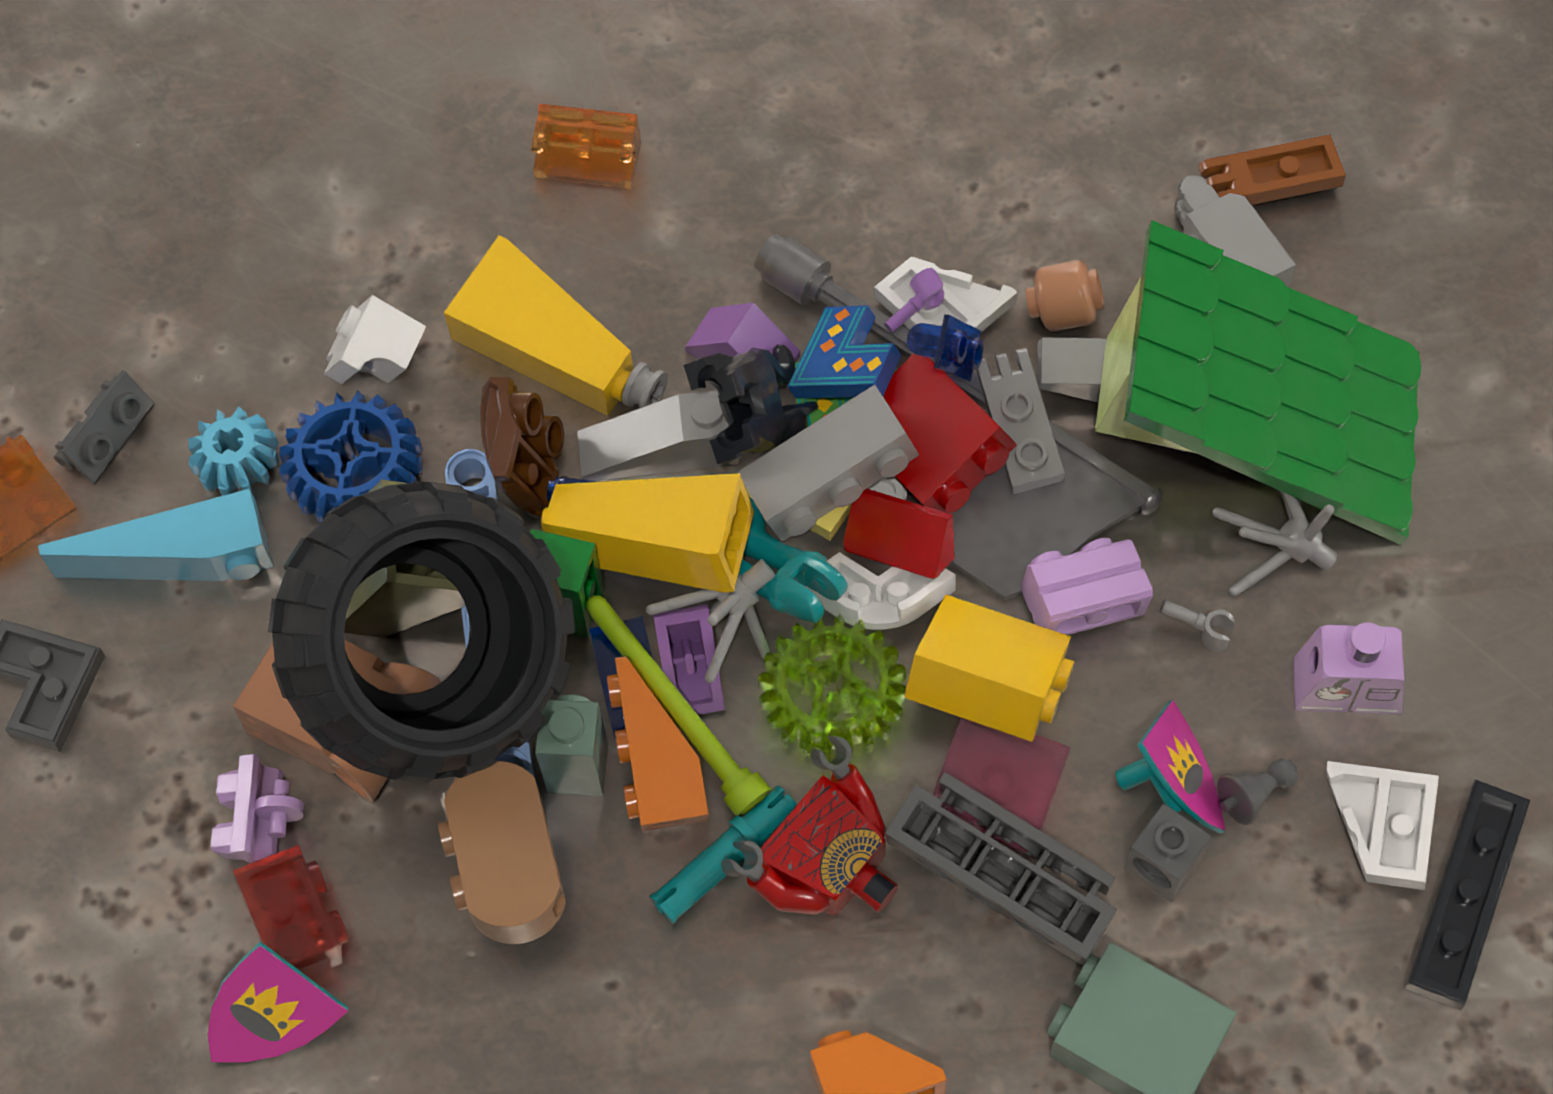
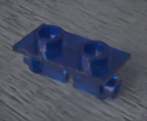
M944 314L942 326L919 323L913 326L907 334V345L911 352L919 356L933 358L935 360L934 368L967 382H971L973 370H977L980 367L984 351L983 340L979 338L981 330L948 314Z

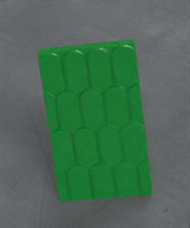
M1151 220L1146 230L1141 277L1106 339L1095 432L1200 454L1319 509H1323L1324 506L1330 504L1334 507L1333 515L1402 546L1409 537V523L1413 513L1411 487L1412 474L1416 464L1414 438L1415 427L1419 417L1417 388L1421 375L1420 352L1407 341L1357 321L1358 316L1291 289L1275 276L1224 256L1223 249Z

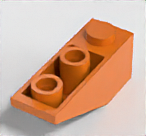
M627 657L615 658L617 674L607 675V683L612 709L623 708L626 729L615 730L620 764L631 762L634 784L624 786L628 818H639L643 832L709 821L700 758Z

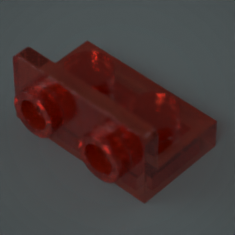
M299 845L233 870L234 880L260 942L298 970L325 959L328 960L331 968L342 964L341 944L348 942L346 929L336 909L327 913L320 896L327 892L322 872L315 860L306 863Z

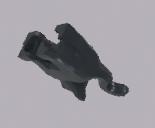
M777 344L773 347V354L769 350L752 347L747 352L733 357L717 353L683 365L691 391L705 389L707 382L718 392L720 407L729 426L709 440L717 464L741 458L745 452L755 454L765 450L771 451L808 427L807 415L819 407L815 401L782 406L778 386L783 387L787 385L796 370L793 355L785 345Z

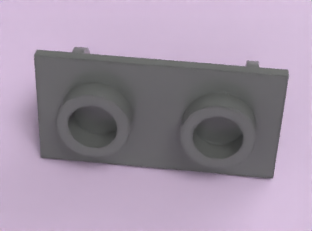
M124 370L118 376H114L111 381L105 380L101 384V391L84 412L87 415L83 422L77 421L64 440L58 441L55 445V448L58 450L53 457L55 461L70 470L75 466L93 484L154 404Z

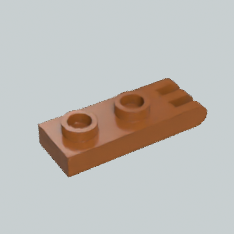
M1331 134L1210 158L1202 161L1198 166L1201 177L1207 180V185H1211L1220 198L1229 193L1245 196L1251 205L1343 187L1346 177Z

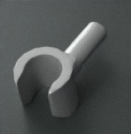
M1168 600L1163 601L1160 612L1201 630V639L1207 648L1213 651H1223L1228 648L1230 639L1225 635L1214 632L1211 628L1221 627L1224 630L1233 631L1235 620L1230 612L1218 609L1205 615Z

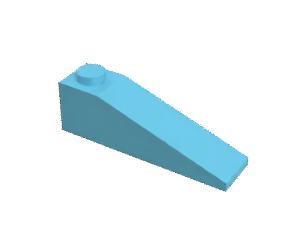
M251 489L38 545L40 556L55 578L189 581L244 580L254 577L261 570L274 567L262 514Z

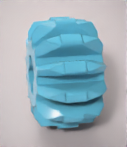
M238 407L233 415L228 418L217 409L216 421L212 424L198 421L200 436L188 438V448L192 454L189 457L190 461L188 463L193 474L199 477L203 488L209 492L219 488L221 495L224 496L234 493L237 488H241V490L251 489L252 492L251 485L255 482L269 485L270 476L267 470L279 468V457L276 452L279 443L274 431L268 429L265 419L260 417L259 414L248 418L246 411Z

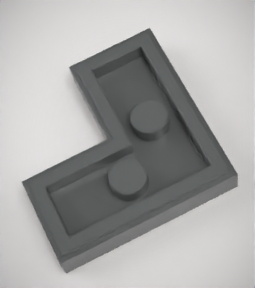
M2 619L0 622V679L26 686L5 728L8 735L15 739L61 752L105 657L101 648Z

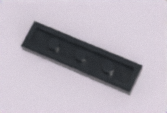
M1476 779L1473 782L1404 989L1460 1011L1465 1006L1530 799Z

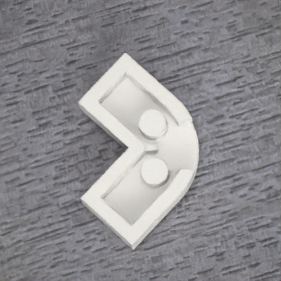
M839 552L827 560V562L835 567L847 581L848 588L843 596L837 601H832L806 586L816 595L826 611L845 623L864 629L884 630L900 627L916 620L941 602L945 594L950 595L956 591V575L945 568L937 578L931 579L892 566L883 574L877 576Z

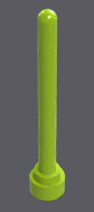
M598 595L590 597L586 603L588 614L623 657H627L659 703L722 780L723 785L721 789L726 794L723 799L725 804L734 815L744 816L772 792L771 787L759 772L752 774L747 767L741 769L605 598Z

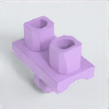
M249 754L239 757V767L237 770L218 775L216 795L219 803L229 809H234L233 822L217 824L212 829L210 847L213 852L225 859L244 860L260 870L275 868L278 838L285 837L287 822L298 821L303 818L305 804L301 800L289 796L290 782L283 780V771L263 765L259 761V756Z

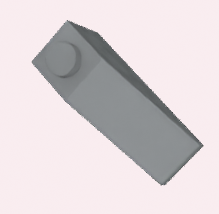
M717 390L678 394L577 431L582 482L739 465V458L717 464L709 441L711 437L729 426L721 410Z

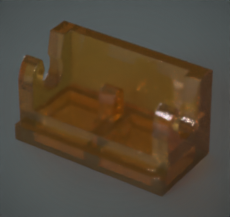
M539 103L538 117L531 146V152L536 153L533 166L534 177L632 188L641 147L638 114Z

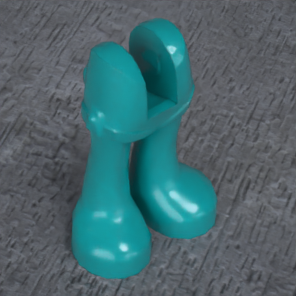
M749 497L754 515L743 556L757 561L763 559L769 566L778 569L776 576L756 592L757 595L767 600L771 608L780 613H786L802 621L817 623L825 613L824 607L816 595L806 586L827 599L837 601L847 591L848 584L846 579L819 552L803 551L786 545L772 537L766 531L764 517L754 500ZM742 559L739 574L743 575L753 565Z

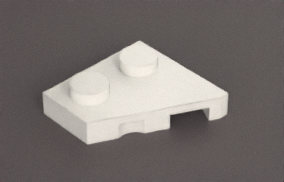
M912 256L874 286V298L894 315L908 303L909 299L916 295L910 286L912 278L926 268H933L943 282L944 300L942 304L934 309L922 308L903 324L914 334L950 357L955 355L1015 305L1018 293L1015 289L1003 285L1000 291L974 283L973 275L954 269L943 270L938 268L935 263Z
M1327 761V779L1366 882L1425 890L1439 776Z

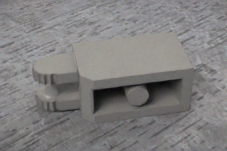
M1191 174V176H1185V179H1181V183L1178 186L1179 196L1177 201H1175L1174 213L1177 214L1176 217L1180 218L1179 222L1184 227V234L1223 249L1224 256L1275 276L1283 281L1285 286L1290 287L1296 264L1245 196L1229 193L1220 198L1212 186L1207 185V180L1199 177L1198 174L1196 176Z

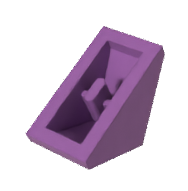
M754 302L710 308L685 346L687 353L699 359L717 353L733 357L747 352L752 347L769 350L773 354V347L777 344L785 345L791 351L795 362L800 357V350Z
M708 604L653 615L662 670L698 715L725 710L719 672L712 683H707L704 678L715 651L712 625L707 622L710 615Z

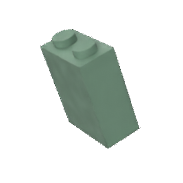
M1110 942L1101 958L1091 954L1075 982V985L1082 988L1083 991L1073 1008L1063 1003L1047 1031L1048 1035L1055 1038L1050 1057L1113 1094H1194L1237 1013Z

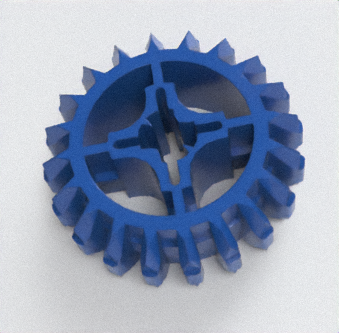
M357 390L353 399L345 402L343 396L337 392L333 400L334 404L325 407L323 403L316 400L314 406L316 413L312 416L299 412L297 420L300 428H286L285 437L288 444L280 447L279 456L283 464L280 465L279 472L283 482L287 485L285 489L290 500L294 501V503L298 502V506L303 514L307 517L315 514L318 522L321 523L326 513L353 496L368 493L381 479L403 483L417 482L415 476L423 474V462L420 457L423 447L420 438L415 435L416 429L413 422L409 418H404L402 410L397 407L396 403L387 407L384 399L378 394L367 403L364 395ZM365 434H371L385 440L392 448L380 447L379 442L366 441ZM312 472L323 473L325 478L336 479L338 488L318 482L312 477Z

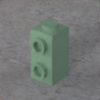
M562 695L557 700H549L541 712L545 717L543 719L545 722L538 728L535 750L547 792L603 796L609 744L599 702H591L588 698L579 695Z

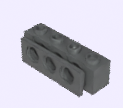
M946 772L943 773L938 781L939 793L942 794L940 798L915 785L885 832L887 844L1084 966L1116 913V908L1095 896L1098 891L1106 896L1113 885L1115 876ZM948 805L960 814L963 811L978 820V825L987 830L984 834L950 813L945 807ZM997 836L1009 844L1013 841L1027 850L1026 855L1037 861L1036 865L995 841L994 837ZM1046 866L1059 875L1063 872L1077 881L1076 886L1088 892L1087 896L1082 895L1045 872L1043 868Z

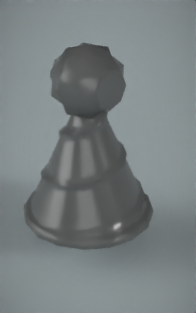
M1280 758L1269 765L1268 773L1221 775L1217 783V790L1221 800L1220 807L1224 812H1228L1238 823L1243 825L1253 824L1258 811L1264 802L1268 800V796L1274 787L1280 786L1286 789L1296 783L1298 779L1297 767L1292 763L1291 759L1285 760Z

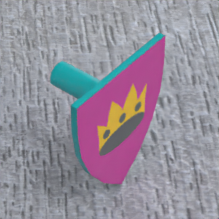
M1170 700L1137 744L1144 758L1116 770V780L1123 790L1131 789L1151 780L1165 805L1177 813L1184 810L1203 826L1221 834L1225 832V825L1212 773L1187 721L1174 700Z
M259 942L224 978L212 1003L207 1033L211 1062H251L276 1057L302 1047L325 1032L346 1014L348 1006L291 965L288 956L277 954L265 944Z

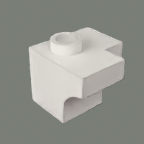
M374 295L370 296L358 308L351 305L342 316L336 328L338 335L326 358L329 364L324 375L343 384L355 373L365 372L389 383L406 370L426 326Z

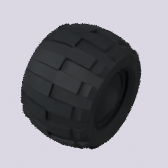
M436 482L387 485L360 496H353L326 513L324 520L306 538L300 539L283 567L286 572L276 599L272 598L268 632L272 633L275 657L272 669L282 697L288 700L301 721L300 726L325 750L335 754L353 767L394 781L428 783L434 779L448 777L463 778L491 767L496 763L495 758L512 746L521 747L545 722L543 720L545 717L541 712L552 694H562L572 665L564 662L567 634L575 633L572 601L570 598H563L557 581V578L561 576L560 572L562 570L543 539H536L522 525L524 521L519 514L493 497L478 495L465 490L460 485ZM408 563L422 565L437 571L457 588L468 612L470 631L464 656L457 668L446 680L426 691L404 695L389 693L376 688L355 670L345 650L344 629L346 613L356 588L367 577L380 569Z

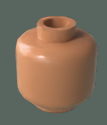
M1073 260L1041 267L1035 273L1034 287L1026 288V300L1031 318L1041 317L1043 325L1050 332L1088 326L1096 320L1097 310H1102L1105 307L1099 273L1097 269L1089 270L1086 263L1082 260Z

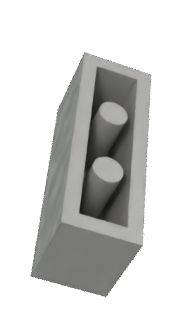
M873 385L737 473H740L746 489L765 521L783 542L791 536H798L809 531L819 518L835 508L853 503L861 496L865 489L879 480L899 474L907 467L909 461L919 456V453L876 385Z

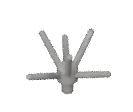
M1281 491L1290 519L1281 530L1219 507L1212 510L1214 517L1241 527L1239 530L1241 537L1275 545L1282 550L1231 586L1229 589L1230 595L1238 596L1291 558L1300 563L1309 559L1321 569H1329L1335 563L1337 553L1321 542L1322 533L1320 530L1334 513V507L1330 504L1324 506L1310 524L1306 520L1299 500Z
M761 559L743 575L738 573L734 592L722 593L704 589L650 604L646 607V612L649 615H655L715 598L719 600L709 608L710 615L707 622L714 626L728 612L730 616L704 677L707 683H712L716 679L743 614L762 660L768 662L772 659L771 651L753 605L760 600L756 592L776 575L768 564Z

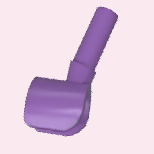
M926 268L912 278L910 286L916 295L909 299L908 303L884 323L888 331L891 333L896 331L922 308L929 310L942 304L944 300L943 282L933 268Z

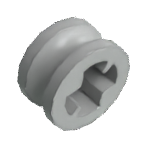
M644 362L639 363L633 369L626 382L622 396L623 404L629 407L638 404L639 408L661 401L667 386V373L662 370L652 373L650 365Z

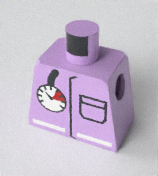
M1370 622L1361 623L1357 626H1320L1294 656L1295 710L1402 714L1404 666L1401 629L1397 627H1381Z

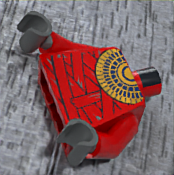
M828 736L829 741L836 749L835 758L828 762L824 753L820 749L815 748L812 749L810 758L812 763L818 768L832 771L831 780L822 775L761 848L751 841L733 842V846L744 855L745 862L742 868L731 859L722 860L721 867L728 876H747L748 886L776 910L781 912L817 915L825 911L836 916L855 895L879 913L889 904L899 887L898 884L877 869L886 856V840L884 839L886 826L873 792L856 766L849 764L852 757V749L849 743L844 738Z

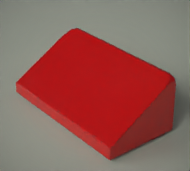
M867 488L851 504L844 536V550L935 579L955 559L953 514Z

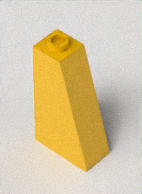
M498 235L444 311L451 339L609 416L617 402H622L626 382L634 369L631 350L508 239Z
M740 473L556 484L549 506L544 508L542 512L541 525L544 532L595 543L600 569L727 593L734 592L754 510Z

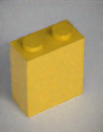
M945 594L914 654L904 698L1032 742L1041 721L1048 724L1052 723L1061 693L1065 692L1075 663V661L1065 658L1071 636Z

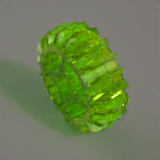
M840 613L834 619V626H824V621L821 618L817 623H813V630L807 631L796 622L795 626L792 627L794 641L779 635L775 641L778 653H766L763 659L764 668L767 671L761 672L758 676L759 688L765 691L759 696L760 708L763 711H770L766 719L767 725L771 730L782 728L780 739L785 746L800 739L799 753L803 757L811 753L815 746L821 748L827 761H829L832 757V749H835V746L829 741L828 736L844 738L852 749L851 759L853 758V746L856 744L870 754L874 750L873 735L887 740L891 736L889 722L899 723L903 717V708L899 704L907 701L904 698L906 687L901 684L906 680V668L903 664H895L898 661L899 653L895 645L883 647L885 636L881 629L865 636L866 629L862 618L853 625L852 629L845 627V620ZM832 655V657L824 661L813 660L822 656ZM855 661L866 667L873 675L878 685V692L866 688V682L854 676L853 664ZM842 674V690L836 686V692H828L824 701V686L826 685L830 690L829 684H837ZM789 683L800 687L801 694L812 699V712L810 716L800 710L790 698L787 691ZM841 714L855 715L846 720L832 721Z

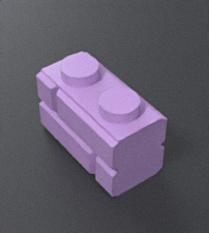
M1110 538L1096 539L1086 544L1080 552L1062 556L1060 551L1045 552L1031 561L1026 568L1021 582V591L1029 611L1033 614L1034 624L1065 635L1145 615L1153 597V588L1144 568H1141V560L1133 541L1130 539L1112 543Z

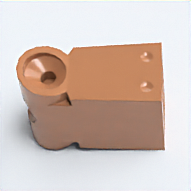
M344 640L348 659L355 670L368 683L380 690L406 695L426 691L441 683L440 679L430 672L407 664L384 663L378 656ZM272 643L233 705L246 733L330 774L335 773L361 798L373 803L388 778L353 767L335 754L325 750L300 726L301 721L288 700L282 697L272 669V664L275 662Z

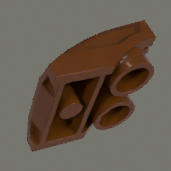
M490 377L482 388L480 407L481 438L487 465L496 486L520 510L536 520H541L544 508L549 506L559 477V470L554 458L560 455L564 444L562 421L558 416L544 415L543 403L539 394L535 392H519L517 390L518 387L514 385V381L510 377Z

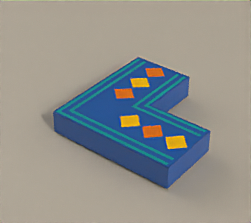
M868 305L825 307L787 386L795 398L856 397L873 385H876L882 396L884 395L901 358V354L894 343L864 344L876 318Z

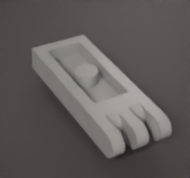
M1027 348L1015 350L1016 362L1020 369L1016 371H1011L1006 353L995 355L999 372L997 376L991 377L990 367L985 358L975 361L976 372L989 416L1017 444L1009 453L1008 460L1004 464L1012 494L1059 483L1065 479V472Z

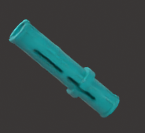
M779 785L775 786L772 792L742 818L735 815L728 822L729 829L665 885L649 896L657 910L662 915L666 914L665 918L672 925L676 923L680 916L727 876L721 867L722 860L731 859L738 863V865L745 861L743 853L733 846V842L751 841L761 848L792 812L797 804L789 794L783 795L785 790Z

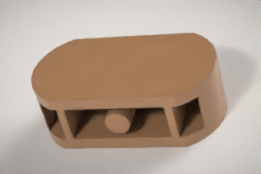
M496 761L489 768L463 778H456L444 798L448 821L438 823V829L445 856L456 855L460 874L451 876L450 884L457 910L467 909L475 927L494 941L505 944H522L540 938L556 925L563 914L566 900L535 777L516 764Z

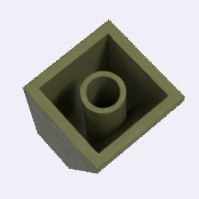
M381 479L369 492L381 489L387 485L406 483ZM417 564L392 565L380 569L367 577L356 588L346 613L344 633L383 638L465 607V603L457 588L437 571Z

